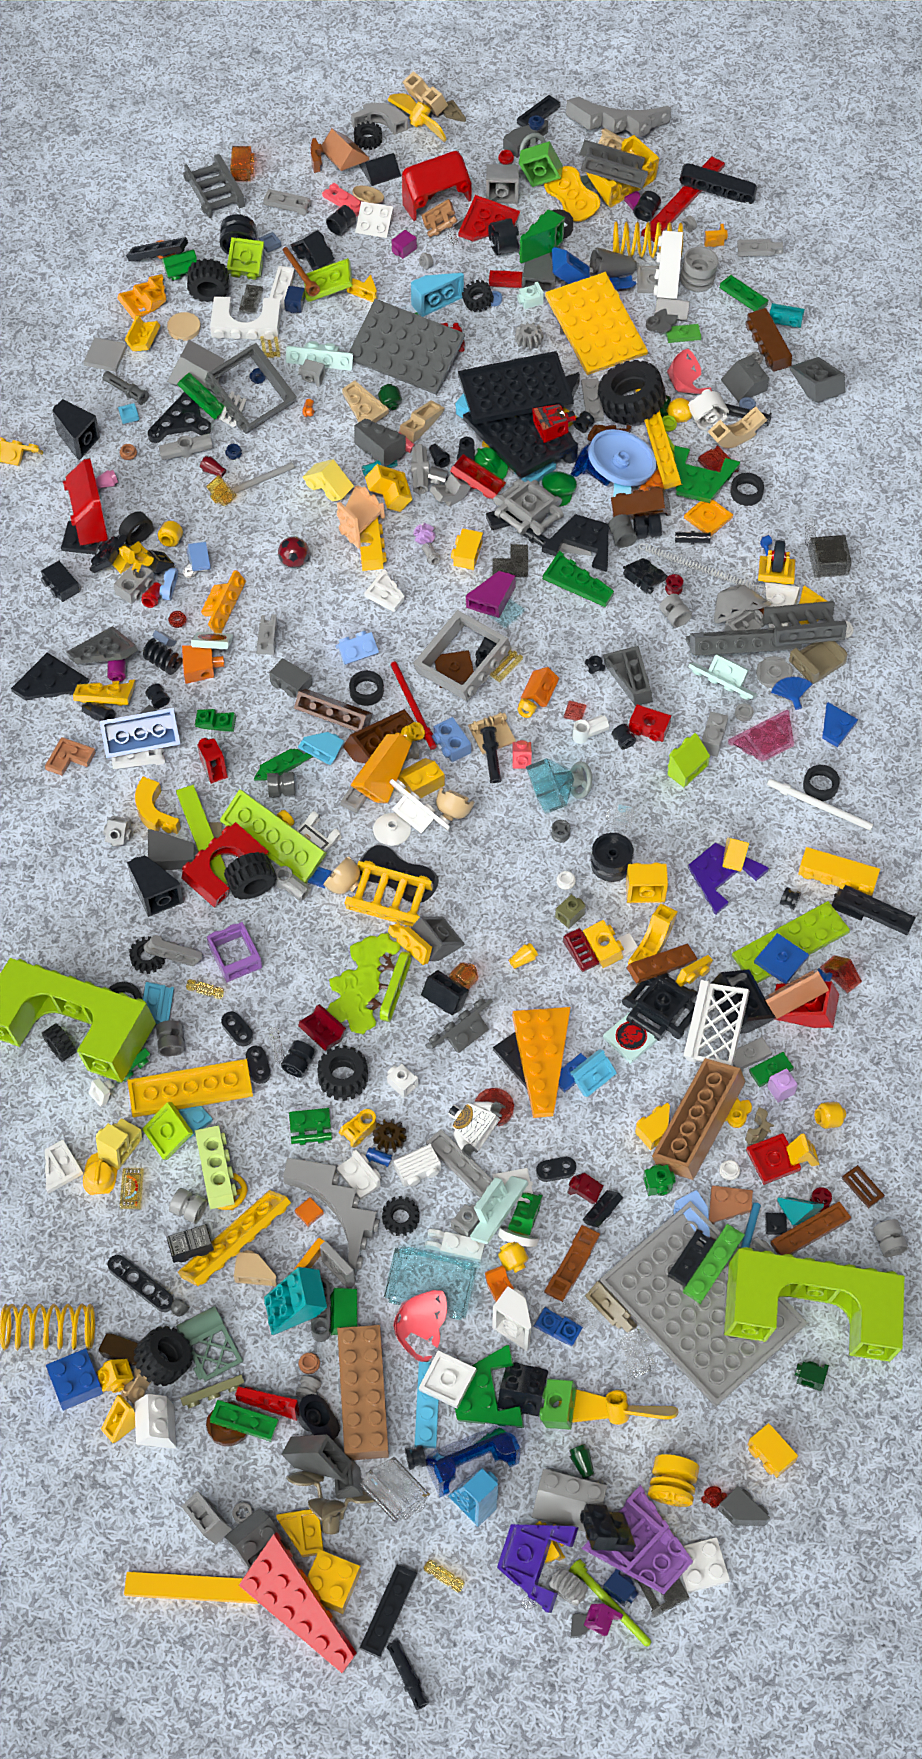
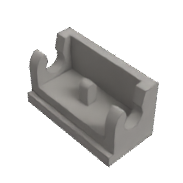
M758 609L745 610L741 615L727 620L724 631L761 629L765 625L762 621L763 614Z
M271 614L269 621L265 620V616L262 615L261 623H259L256 654L274 655L278 626L277 615Z

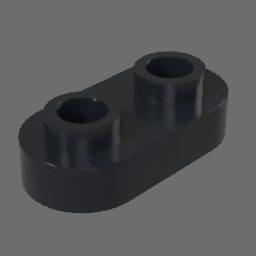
M230 1011L222 1016L221 1023L223 1029L238 1046H248L253 1041L251 1028L238 1013ZM231 1021L235 1022L234 1025H228ZM242 1035L247 1036L246 1039H240Z
M251 1046L245 1054L251 1078L255 1083H266L271 1077L266 1053L260 1046ZM253 1053L259 1054L258 1056H252ZM259 1070L264 1071L262 1074L257 1073Z
M571 1157L545 1160L536 1167V1176L543 1182L570 1178L576 1172V1162ZM568 1164L570 1167L564 1168L563 1165ZM544 1168H549L550 1171H549V1172H544L543 1169H544Z

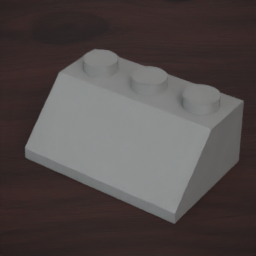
M543 1469L532 1518L561 1526H577L579 1531L586 1532L584 1525L580 1521V1513L584 1510L586 1504L603 1505L607 1485Z

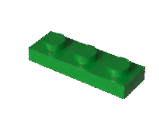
M732 275L720 283L719 288L753 311L763 309L768 305V299Z
M190 372L177 383L214 420L221 415L224 405Z
M217 1400L210 1423L272 1442L279 1419Z

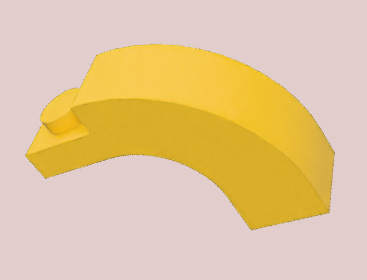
M142 776L135 792V803L140 820L148 829L159 831L162 828L167 833L173 832L178 834L181 829L179 819L162 813L154 807L161 793L160 783Z
M660 903L652 914L647 932L638 948L630 957L628 965L662 951L671 933L678 911Z

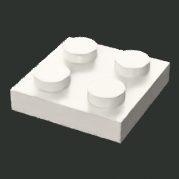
M437 1351L418 1389L458 1409L477 1369L441 1351Z
M717 1537L683 1546L693 1560V1563L681 1575L686 1593L730 1582Z

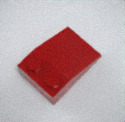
M832 981L825 982L829 991L774 1020L811 1028H833L839 993ZM776 984L775 991L787 984Z

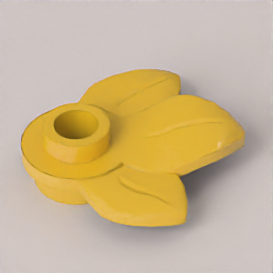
M737 1097L725 1121L733 1128L742 1127L747 1121V1115L752 1111L751 1102L749 1100L740 1101Z

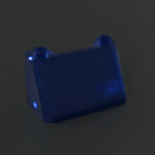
M493 1426L431 1452L426 1458V1468L440 1498L450 1494L449 1484L452 1480H455L456 1467L491 1453L495 1462L504 1461L510 1468L519 1464L521 1448L513 1434L500 1426Z

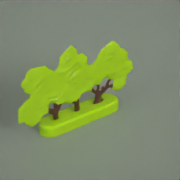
M381 933L378 937L370 935L362 941L352 944L350 946L351 958L358 965L357 969H348L342 972L341 976L329 979L332 991L339 993L340 998L331 1002L327 1011L340 1023L348 1020L351 1032L365 1034L366 1030L375 1027L376 1021L373 1016V1010L378 1007L380 1008L379 1016L382 1021L390 1022L393 1017L411 965L412 955L409 952H401L396 965H393L391 956L397 954L401 946L397 941L390 939L389 933ZM380 957H384L387 960L385 964H388L387 966L380 963ZM386 970L393 971L389 985L379 982L380 974ZM382 988L387 989L383 1002L380 1003L375 999V995Z

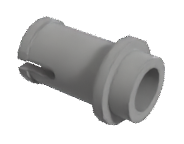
M428 542V545L427 543L423 544L421 549L427 557V562L431 565L439 563L440 555L434 550L430 542Z

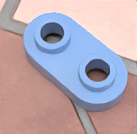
M170 568L168 571H165V582L160 587V595L163 600L171 601L178 579V569Z

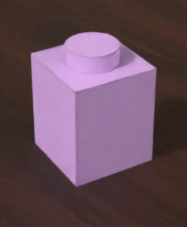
M786 1068L771 1076L767 1087L779 1103L794 1095L798 1084Z

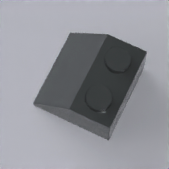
M750 355L738 360L721 378V381L739 403L744 397L751 398L767 391L769 376L754 357Z
M443 916L420 917L411 927L412 930L432 946L429 961H440L465 945Z

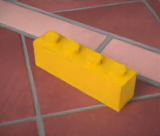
M806 847L798 875L805 879L818 880L825 885L832 884L838 886L842 890L847 885L872 896L880 868Z

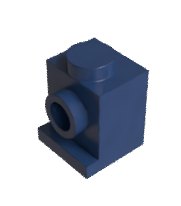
M617 1568L603 1586L604 1591L624 1607L628 1602L632 1604L639 1595L636 1587L633 1586L634 1582L625 1575L622 1577L620 1570Z

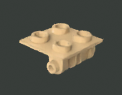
M499 712L492 717L488 716V718L484 717L483 720L473 721L472 724L468 725L482 754L486 753L482 748L484 743L483 735L480 734V730L484 727H496L497 732L495 735L496 741L499 743L498 749L516 742L506 722L507 716L505 712Z

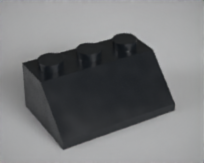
M749 969L720 972L710 983L743 988L750 991L740 1034L749 1033L776 1018ZM714 990L713 994L716 1001L726 996L720 990ZM736 993L730 997L734 1005L742 1001L743 994ZM728 999L719 1005L723 1013L733 1007ZM736 1010L726 1016L730 1024L738 1019Z

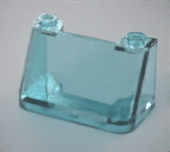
M400 1245L394 1250L384 1298L389 1299V1303L400 1305L401 1302L432 1290L443 1291L447 1301L449 1317L462 1320V1317H467L480 1265ZM438 1295V1297L435 1300L441 1303L439 1300L440 1296Z

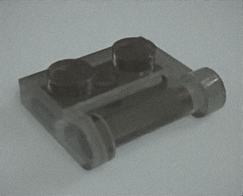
M633 1578L635 1583L640 1585L652 1608L651 1613L654 1618L688 1601L690 1598L679 1578L664 1595L661 1594L665 1603L660 1605L651 1587Z

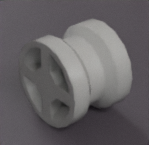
M302 1376L300 1379L301 1385L297 1388L296 1395L300 1398L309 1394L317 1395L316 1392L320 1389L321 1382L309 1376Z

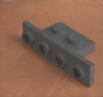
M481 998L473 1004L474 1008L470 1011H463L458 1016L459 1019L456 1022H449L443 1027V1032L432 1035L428 1039L429 1042L425 1045L426 1048H434L447 1038L454 1050L460 1053L489 1030L479 1012L490 1005L493 1000L491 998Z

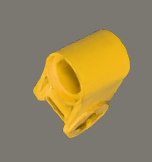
M370 1109L360 1111L359 1114L345 1123L339 1130V1134L345 1136L351 1142L350 1145L353 1148L357 1147L376 1129L377 1121L374 1111ZM365 1119H371V1120H372L371 1123H368V1124L363 1123V1121H364Z

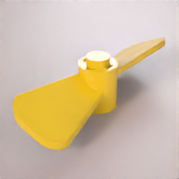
M404 93L391 94L387 100L410 114L409 119L412 125L418 127L425 124L443 142H446L447 138L437 122L428 117L432 110L430 107L420 101L416 104L410 95Z
M577 1390L572 1423L608 1419L612 1424L621 1425L629 1420L630 1415L673 1419L677 1417L679 1410L674 1406L628 1405L626 1393L620 1390L611 1391L606 1397Z

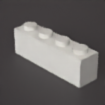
M663 231L662 236L658 237V246H661L660 252H657L656 262L659 263V269L655 271V279H658V283L654 285L653 293L656 296V300L657 298L677 300L683 232Z

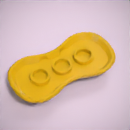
M563 166L560 179L544 183L546 192L556 197L562 203L563 210L571 214L573 221L581 222L590 218L600 206L599 196L583 185L580 173L572 166Z

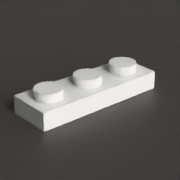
M278 266L269 298H280L281 308L285 309L284 300L288 286L292 285L295 268Z

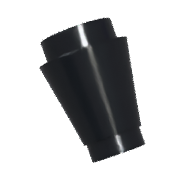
M432 444L429 447V451L434 464L440 468L446 467L450 462L449 454L437 444Z

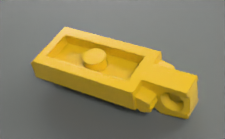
M399 923L389 925V934L397 938L396 941L404 949L411 953L422 965L429 963L432 946L409 926L405 927Z

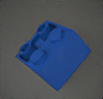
M556 247L552 248L553 273L556 277L561 278L567 284L590 277V267L567 250Z

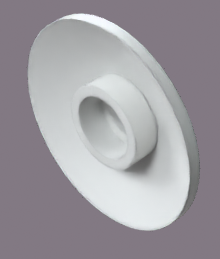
M387 813L375 821L373 832L379 842L394 846L408 839L411 833V825L396 813Z

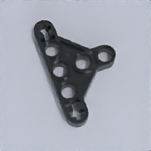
M183 392L150 427L147 433L148 439L152 443H159L167 435L190 431L199 435L210 434L211 423L201 417L199 405ZM185 400L190 401L189 404H183L182 402ZM174 411L180 412L179 415H172ZM189 418L194 419L191 423L186 422ZM169 422L170 425L162 426V423ZM201 426L208 427L206 430L199 429Z

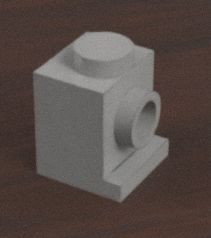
M305 359L303 365L299 367L298 375L302 376V380L316 383V386L320 387L325 377V364Z
M463 1205L455 1218L451 1220L452 1230L460 1235L470 1237L480 1222L474 1209L475 1205ZM465 1215L469 1216L470 1219H465Z

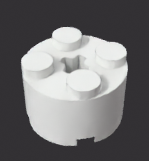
M710 389L704 390L701 395L688 404L689 410L698 428L701 430H707L706 427L714 426L719 420L724 423L728 417L727 412L729 413V410L721 395Z

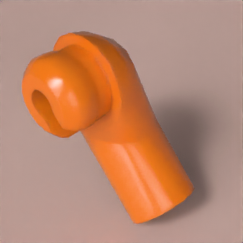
M306 399L302 413L305 417L314 415V401L312 399Z

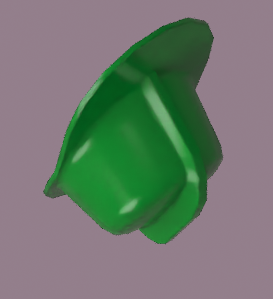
M477 448L478 452L475 455V462L503 480L507 475L508 465L492 448Z

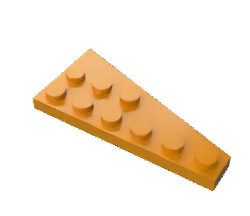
M570 1007L512 1012L533 1118L552 1117L554 1114Z

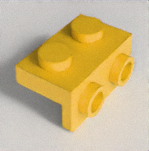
M136 316L125 337V341L132 351L149 350L161 325L158 321L143 322L140 316Z

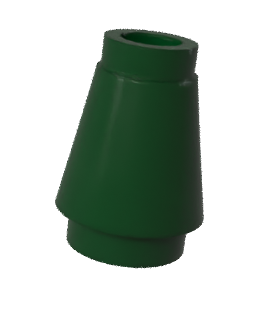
M585 1444L569 1450L571 1454L569 1457L583 1479L595 1474L589 1448L587 1449Z

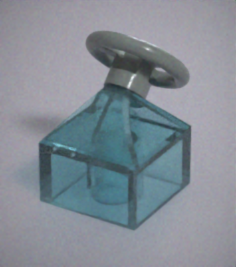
M547 758L526 766L536 797L545 814L567 806L570 793L577 799L586 797L592 786L591 769L587 763L582 761L575 763L570 771ZM583 768L586 772L587 781L584 779L583 776ZM579 786L585 788L582 793L576 792Z

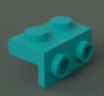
M772 303L769 314L775 324L801 328L805 309Z

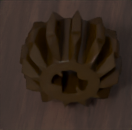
M393 1118L388 1123L384 1119L383 1125L377 1123L376 1129L372 1132L374 1136L373 1143L378 1144L377 1149L379 1150L385 1148V1153H388L389 1149L396 1153V1147L402 1149L403 1142L407 1141V1136L405 1135L406 1128H402L401 1122L395 1124Z

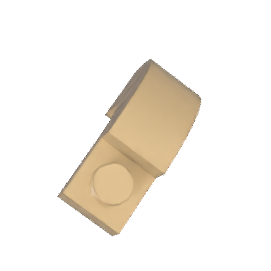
M755 406L741 420L734 424L726 425L719 420L708 430V433L721 447L734 448L752 439L756 435L755 431L767 419Z

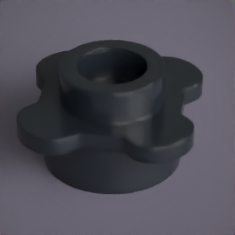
M594 655L585 660V665L588 666L590 674L605 670L601 657Z

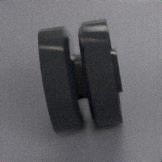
M233 214L224 218L220 225L219 242L221 249L229 255L231 237L256 240V224L248 216Z
M610 832L598 837L592 846L591 868L593 873L598 878L608 882L623 880L627 875L628 864H632L634 848L632 842L626 836L619 833Z

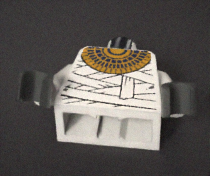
M474 1102L473 1104L467 1103L463 1109L456 1105L450 1108L448 1115L455 1119L452 1127L455 1129L453 1135L457 1145L468 1159H472L470 1157L471 1152L475 1151L477 1153L500 1121L498 1117L502 1116L499 1113L500 1109L506 1108L499 1102Z

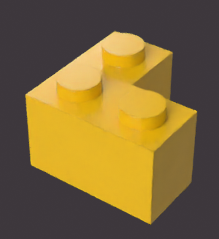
M377 464L365 477L369 491L382 494L388 509L401 512L413 499L404 472Z

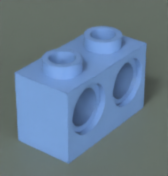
M453 717L433 726L434 734H432L435 743L440 744L442 747L441 750L445 758H449L451 762H454L471 754V743Z

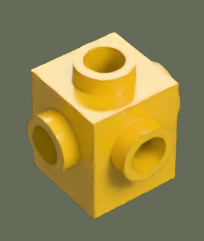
M127 1359L106 1361L103 1367L96 1372L103 1392H120L134 1378Z

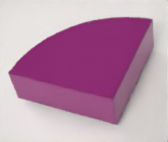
M636 191L624 197V201L632 210L640 199V193Z

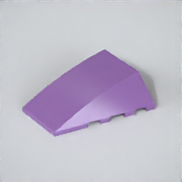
M640 1485L619 1511L624 1512L636 1544L634 1551L592 1550L589 1541L582 1549L664 1595L693 1563V1560L677 1537L672 1534L669 1525L661 1518L656 1510L657 1508L648 1499Z

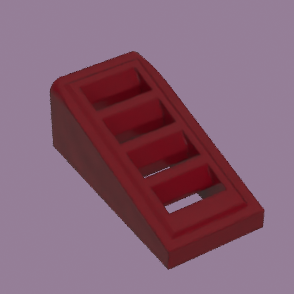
M581 928L563 936V943L581 972L599 965V961ZM589 957L592 959L585 963H582L583 960Z

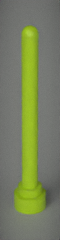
M581 1559L577 1560L568 1571L582 1579L605 1605L623 1614L620 1621L644 1646H650L651 1639L587 1573V1565Z

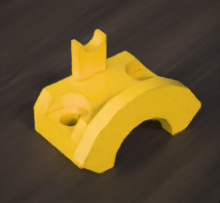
M124 545L119 548L122 559L129 564H133L131 570L137 569L138 573L142 564L150 566L154 560L152 556L142 551L137 556H134L135 551Z

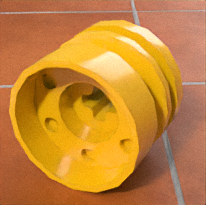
M669 1454L655 1456L652 1473L656 1477L650 1480L651 1486L648 1490V1496L657 1502L671 1506H691L694 1500L692 1495L695 1494V1488L692 1484L697 1483L700 1466L696 1462L681 1456Z

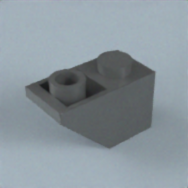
M738 1486L718 1507V1511L734 1526H766L770 1519L768 1511L762 1505H757L747 1490L740 1489Z

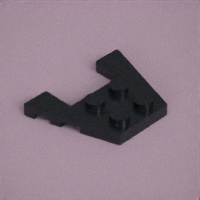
M575 514L542 546L543 553L553 556L557 555L563 543L594 552L596 555L592 562V568L605 572L608 570L607 523Z

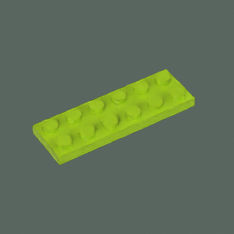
M239 789L219 820L226 826H231L236 822L269 851L268 857L280 867H289L292 874L306 884L327 854L326 851L241 789Z
M829 901L738 949L732 953V957L742 970L749 969L755 981L759 983L772 975L756 965L754 960L777 933L810 955L850 933V929Z

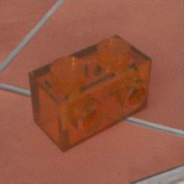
M232 146L230 166L232 176L235 181H251V174H254V164L252 163H255V153H252L251 146Z

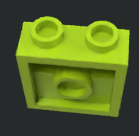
M231 237L227 263L230 276L240 278V275H244L252 280H256L257 277L261 278L264 241Z

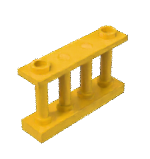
M358 861L357 865L363 873L355 896H347L345 899L346 909L412 927L420 918L417 912L425 889L433 890L432 881L425 876L415 877L375 866L370 861ZM370 874L381 876L373 901H363L362 897ZM388 879L399 881L392 905L387 908L380 903ZM406 885L417 886L410 911L407 913L400 911L399 906Z

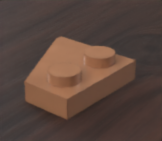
M712 1186L709 1221L715 1224V1222L724 1219L728 1220L736 1215L751 1212L753 1190Z

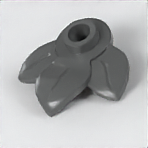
M666 308L662 309L646 320V328L649 331H657L659 333L668 332L672 329L671 326L677 322L678 315H667Z

